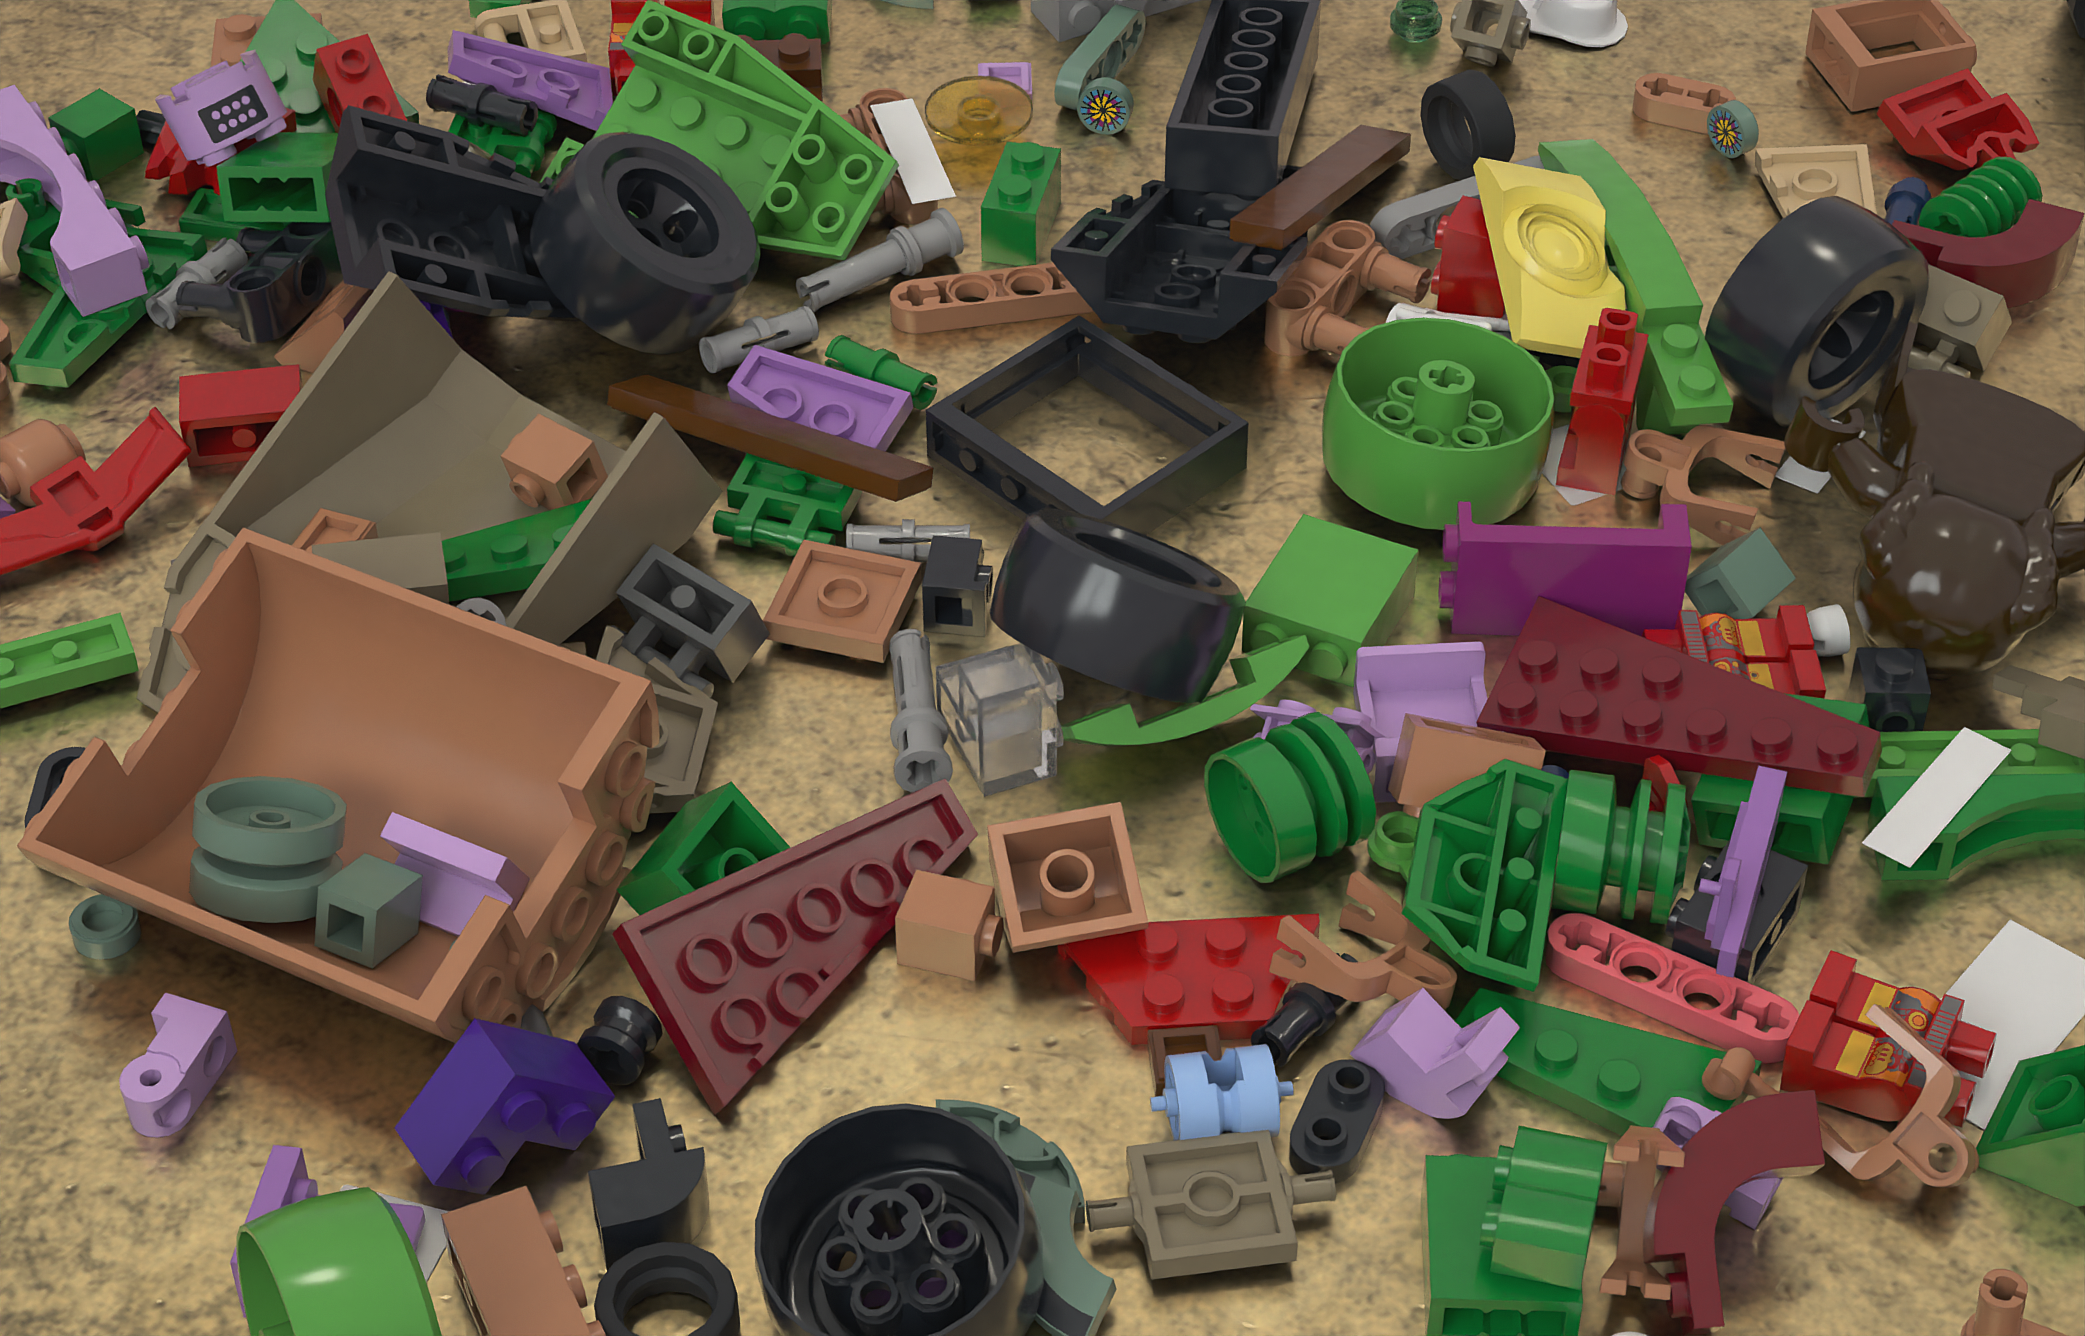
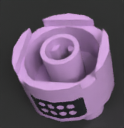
M256 50L240 54L245 65L240 61L229 66L227 60L173 86L170 89L175 97L174 100L169 95L160 94L156 97L155 101L187 161L196 159L198 165L203 163L207 167L215 165L237 153L234 143L244 138H247V140L256 138L257 141H261L287 127L282 117L287 113V110Z

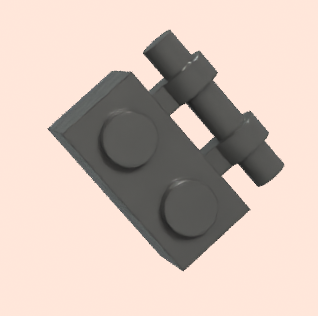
M654 543L616 591V594L635 623L629 633L615 625L611 626L624 634L621 646L646 664L656 657L675 671L676 676L682 682L697 687L710 698L714 692V685L698 675L700 669L705 666L733 683L770 635L750 599ZM659 639L678 650L672 659L655 650V645Z

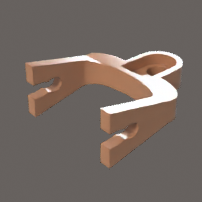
M1705 424L1691 429L1683 440L1655 430H1639L1631 435L1623 457L1626 471L1622 476L1621 486L1629 495L1640 499L1654 497L1659 487L1662 486L1660 505L1686 504L1689 526L1717 543L1724 545L1747 534L1734 526L1750 531L1758 508L1697 496L1689 489L1688 475L1698 462L1707 457H1714L1770 489L1778 467L1768 464L1764 460H1757L1751 457L1750 454L1779 464L1786 448L1784 441L1716 428ZM1720 521H1726L1730 523L1732 526H1727L1721 523Z
M1357 870L1350 875L1346 894L1356 899L1361 905L1364 904L1372 908L1375 916L1371 915L1366 909H1361L1349 903L1342 908L1338 927L1396 945L1386 953L1365 962H1348L1338 956L1290 915L1281 919L1277 940L1286 944L1291 950H1297L1302 953L1306 962L1300 959L1298 955L1280 948L1273 953L1269 969L1270 973L1300 983L1312 984L1321 990L1354 1002L1372 1000L1385 993L1401 1001L1424 988L1443 1009H1446L1451 1004L1457 981L1455 970L1449 964L1428 953L1431 939L1401 914L1402 905Z
M1874 1004L1865 1015L1923 1064L1926 1069L1924 1088L1912 1110L1897 1128L1881 1142L1862 1152H1856L1818 1114L1823 1150L1857 1179L1877 1180L1883 1178L1903 1163L1920 1180L1928 1185L1943 1188L1956 1187L1970 1179V1175L1972 1172H1976L1979 1165V1155L1975 1146L1944 1118L1959 1094L1961 1086L1960 1074L1892 1008H1883L1881 1005ZM1952 1146L1957 1154V1163L1951 1171L1947 1172L1941 1162L1943 1153L1939 1149Z
M1630 1125L1626 1133L1614 1145L1613 1160L1622 1162L1604 1163L1597 1205L1617 1207L1619 1225L1616 1258L1601 1278L1600 1293L1625 1295L1627 1286L1632 1285L1641 1287L1644 1298L1670 1300L1671 1285L1651 1263L1644 1264L1643 1259L1644 1223L1648 1204L1654 1190L1656 1165L1684 1167L1685 1152L1660 1131V1128Z

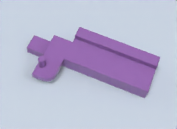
M1758 765L1748 803L1741 801L1719 882L1701 879L1699 892L1715 895L1704 939L1712 941L1710 948L1720 950L1716 974L1734 977L1739 955L1745 946L1777 828L1787 776L1785 771Z

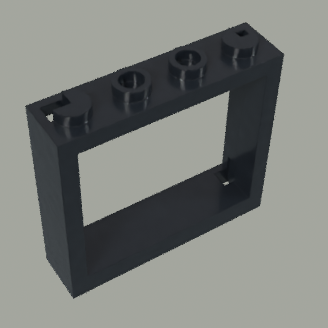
M1080 315L926 409L927 456L1021 520H1024L1025 516L1040 509H1060L1092 516L1147 535L1247 468L1249 422ZM1085 336L1089 338L1091 341L1086 343ZM1079 376L1191 449L1103 506L993 433L992 430Z

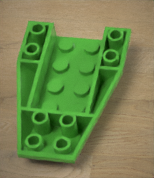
M647 0L621 44L635 63V67L592 139L606 133L629 132L648 135L671 143L702 161L715 171L733 190L750 216L758 235L759 248L845 261L898 169L899 164L897 160L739 36L652 0ZM566 137L540 183L546 176L554 180L584 145Z

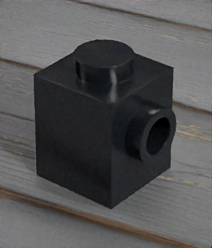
M1857 647L1846 702L1866 704L1869 728L1876 731H1923L1931 690L1922 650L1896 647Z

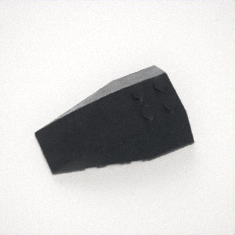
M347 106L342 114L325 192L344 284L375 290L388 271L398 275L421 302L484 316L581 321L554 295L540 274L532 254L530 231L533 219L553 179L546 176L541 183H538L514 172L516 170V162L494 153L488 160L468 151L469 141L453 133L361 108Z
M1286 165L1281 182L1302 167ZM1151 180L1141 186L1140 197L1133 200V196L1123 194L1112 200L1110 212L1106 213V210L1101 208H1095L1087 212L1051 248V261L1103 323L1121 325L1124 331L1131 334L1146 335L1161 331L1178 334V338L1185 342L1205 343L1212 339H1218L1277 293L1307 255L1308 230L1282 250L1235 242L1233 239H1229L1230 220L1255 201L1242 200L1235 194L1213 192L1202 196L1187 195L1181 192L1180 189L1164 188V181Z

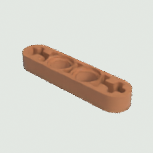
M1053 262L913 279L899 283L890 292L891 322L898 330L910 334L1094 312ZM1034 290L1040 292V294L1019 295L1016 292ZM966 297H979L985 299L979 302L960 301V299Z

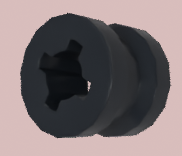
M610 996L601 1002L593 1016L594 1026L584 1030L577 1042V1046L605 1082L615 1085H628L636 1081L645 1065L644 1054L653 1051L663 1034L662 1024L647 1006L637 1000L625 996Z

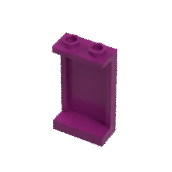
M1458 501L1456 524H1444L1443 562H1452L1451 571H1440L1438 588L1439 608L1450 609L1451 634L1519 636L1538 596L1641 637L1644 629H1675L1678 610H1682L1692 548L1687 505L1661 504L1657 529L1475 524L1472 522L1471 502Z

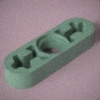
M1119 4L1114 5L1061 67L1054 91L1057 105L1077 111L1078 100L1089 82L1103 77L1114 79L1141 45L1146 25L1143 11Z

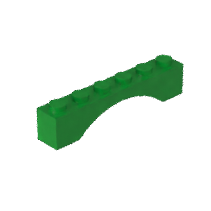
M2085 773L1990 775L1910 868L1874 850L1881 881L1945 880L1951 878L1967 865L1999 850L2037 841L2085 839ZM1920 776L1877 777L1867 821L1870 833Z

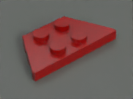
M1319 913L1290 915L1319 939ZM1287 915L1148 922L1147 929L1058 945V952L1064 960L1072 958L1086 975V988L1100 1006L1106 1007L1112 1012L1114 1024L1131 1045L1147 1044L1148 1030L1217 1025L1220 1040L1251 1039L1252 1033L1258 1027L1263 1026L1282 1007L1284 995L1297 983V981L1269 972L1273 953L1282 948L1289 953L1298 955L1302 960L1305 958L1299 951L1291 950L1286 944L1277 940L1280 921Z

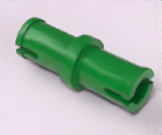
M839 335L830 342L825 352L826 357L838 361L835 362L828 359L825 361L826 367L910 392L913 407L923 410L927 408L937 393V388L924 384L936 385L938 380L935 375L928 372L924 373L900 362L897 354L884 348L874 351L852 341L844 335Z

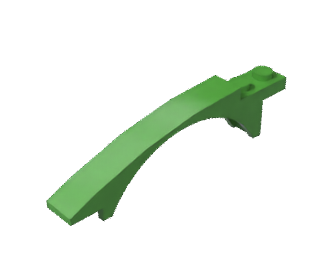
M1593 139L1539 142L1538 153L1545 170L1581 176L1592 187L1605 208V239L1616 264L1620 281L1625 286L1627 311L1638 314L1636 332L1649 334L1636 398V425L1638 430H1655L1667 435L1688 433L1700 424L1729 422L1734 404L1699 324L1703 303L1671 237L1640 188L1610 153Z

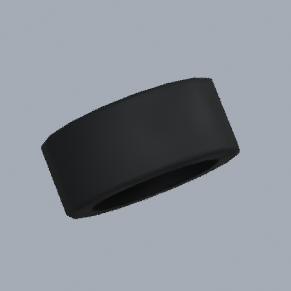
M1469 69L1427 87L1421 100L1420 116L1423 133L1430 152L1446 173L1458 180L1475 176L1473 165L1479 157L1509 163L1514 154L1516 139L1513 116L1504 95L1494 81L1483 72Z
M660 1242L636 1248L614 1262L598 1284L594 1303L595 1317L601 1323L606 1336H639L630 1332L625 1327L623 1318L632 1306L646 1297L667 1291L690 1293L705 1300L711 1306L712 1314L706 1323L687 1336H739L738 1294L731 1271L713 1253L695 1245Z

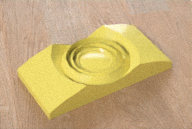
M1479 157L1473 168L1512 341L1527 350L1580 358L1589 325L1598 326L1602 309L1625 310V286L1609 269L1604 249L1605 208L1592 187L1581 176Z

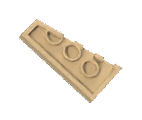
M1867 144L1756 148L1755 167L1783 218L1805 204L1830 196L1848 199L1877 214Z

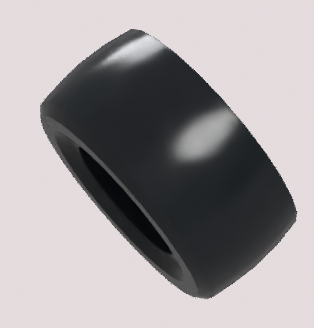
M629 132L606 133L588 141L565 165L549 186L536 211L530 231L532 254L540 274L554 295L571 313L597 333L620 345L646 353L667 355L684 352L699 344L701 338L708 337L730 315L751 284L758 271L760 260L758 235L748 212L733 190L715 171L695 156L671 143L648 135Z
M1839 196L1823 197L1801 206L1778 222L1742 259L1726 282L1713 307L1706 327L1705 340L1709 345L1724 383L1748 406L1784 428H1789L1804 395L1816 401V409L1824 418L1830 419L1837 416L1862 397L1886 372L1908 323L1918 324L1926 303L1929 287L1928 262L1922 253L1893 225L1871 210Z
M1040 509L1025 516L1009 546L995 584L990 616L991 620L1002 631L1016 641L1065 667L1091 678L1149 697L1172 702L1197 703L1202 702L1206 698L1224 668L1239 631L1246 601L1237 584L1229 577L1203 561L1166 543L1092 516L1060 509Z
M907 1103L872 1106L836 1118L808 1135L783 1159L764 1190L755 1219V1269L769 1317L781 1336H1025L1035 1319L1044 1285L1043 1240L1041 1226L1024 1179L998 1143L967 1119L935 1107ZM949 1230H954L967 1238L961 1246L956 1248H946L940 1244L941 1237ZM901 1235L893 1240H890V1238L893 1236ZM846 1252H852L857 1255L856 1262L851 1268L839 1271L841 1260ZM930 1278H941L947 1282L946 1289L941 1295L934 1298H925L919 1294L920 1286ZM885 1289L891 1293L888 1303L879 1309H868L863 1306L864 1298L873 1290Z

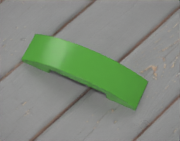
M1306 635L1285 637L1229 659L1237 684L1207 695L1202 702L1186 703L1138 723L1130 703L1111 705L1055 727L1059 740L1098 746L1142 745L1177 739L1211 728L1249 708L1275 688L1293 670L1310 646Z

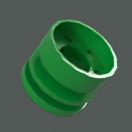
M1320 712L1308 713L1293 719L1290 724L1272 728L1265 739L1260 737L1247 739L1216 752L1210 756L1205 765L1204 788L1209 811L1218 834L1236 863L1248 876L1260 883L1274 882L1309 866L1315 855L1319 857L1332 856L1340 852L1343 847L1359 844L1367 840L1375 829L1376 805L1372 784L1363 761L1347 734L1333 719Z
M1570 770L1551 908L1596 914L1606 885L1620 887L1622 918L1633 920L1638 890L1652 892L1650 922L1667 925L1673 903L1680 889L1683 888L1691 823L1685 800L1686 785L1668 783L1663 812L1649 811L1651 780H1640L1631 807L1628 808L1617 806L1614 775Z

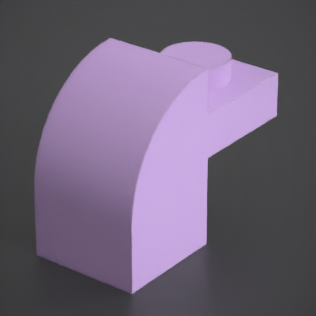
M1422 988L1386 1009L1350 1052V1055L1355 1060L1374 1068L1384 1081L1385 1091L1395 1099L1431 1117L1451 1119L1465 1115L1495 1075L1505 1065L1508 1056L1502 1050L1520 1027L1502 1007H1499L1461 1028L1429 993Z

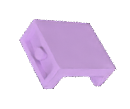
M1482 642L1361 647L1356 651L1353 690L1356 711L1369 716L1372 719L1370 726L1385 736L1373 738V745L1371 747L1374 752V766L1368 777L1372 784L1375 802L1396 801L1388 787L1405 713L1477 727L1476 721L1488 699L1484 684L1486 653Z

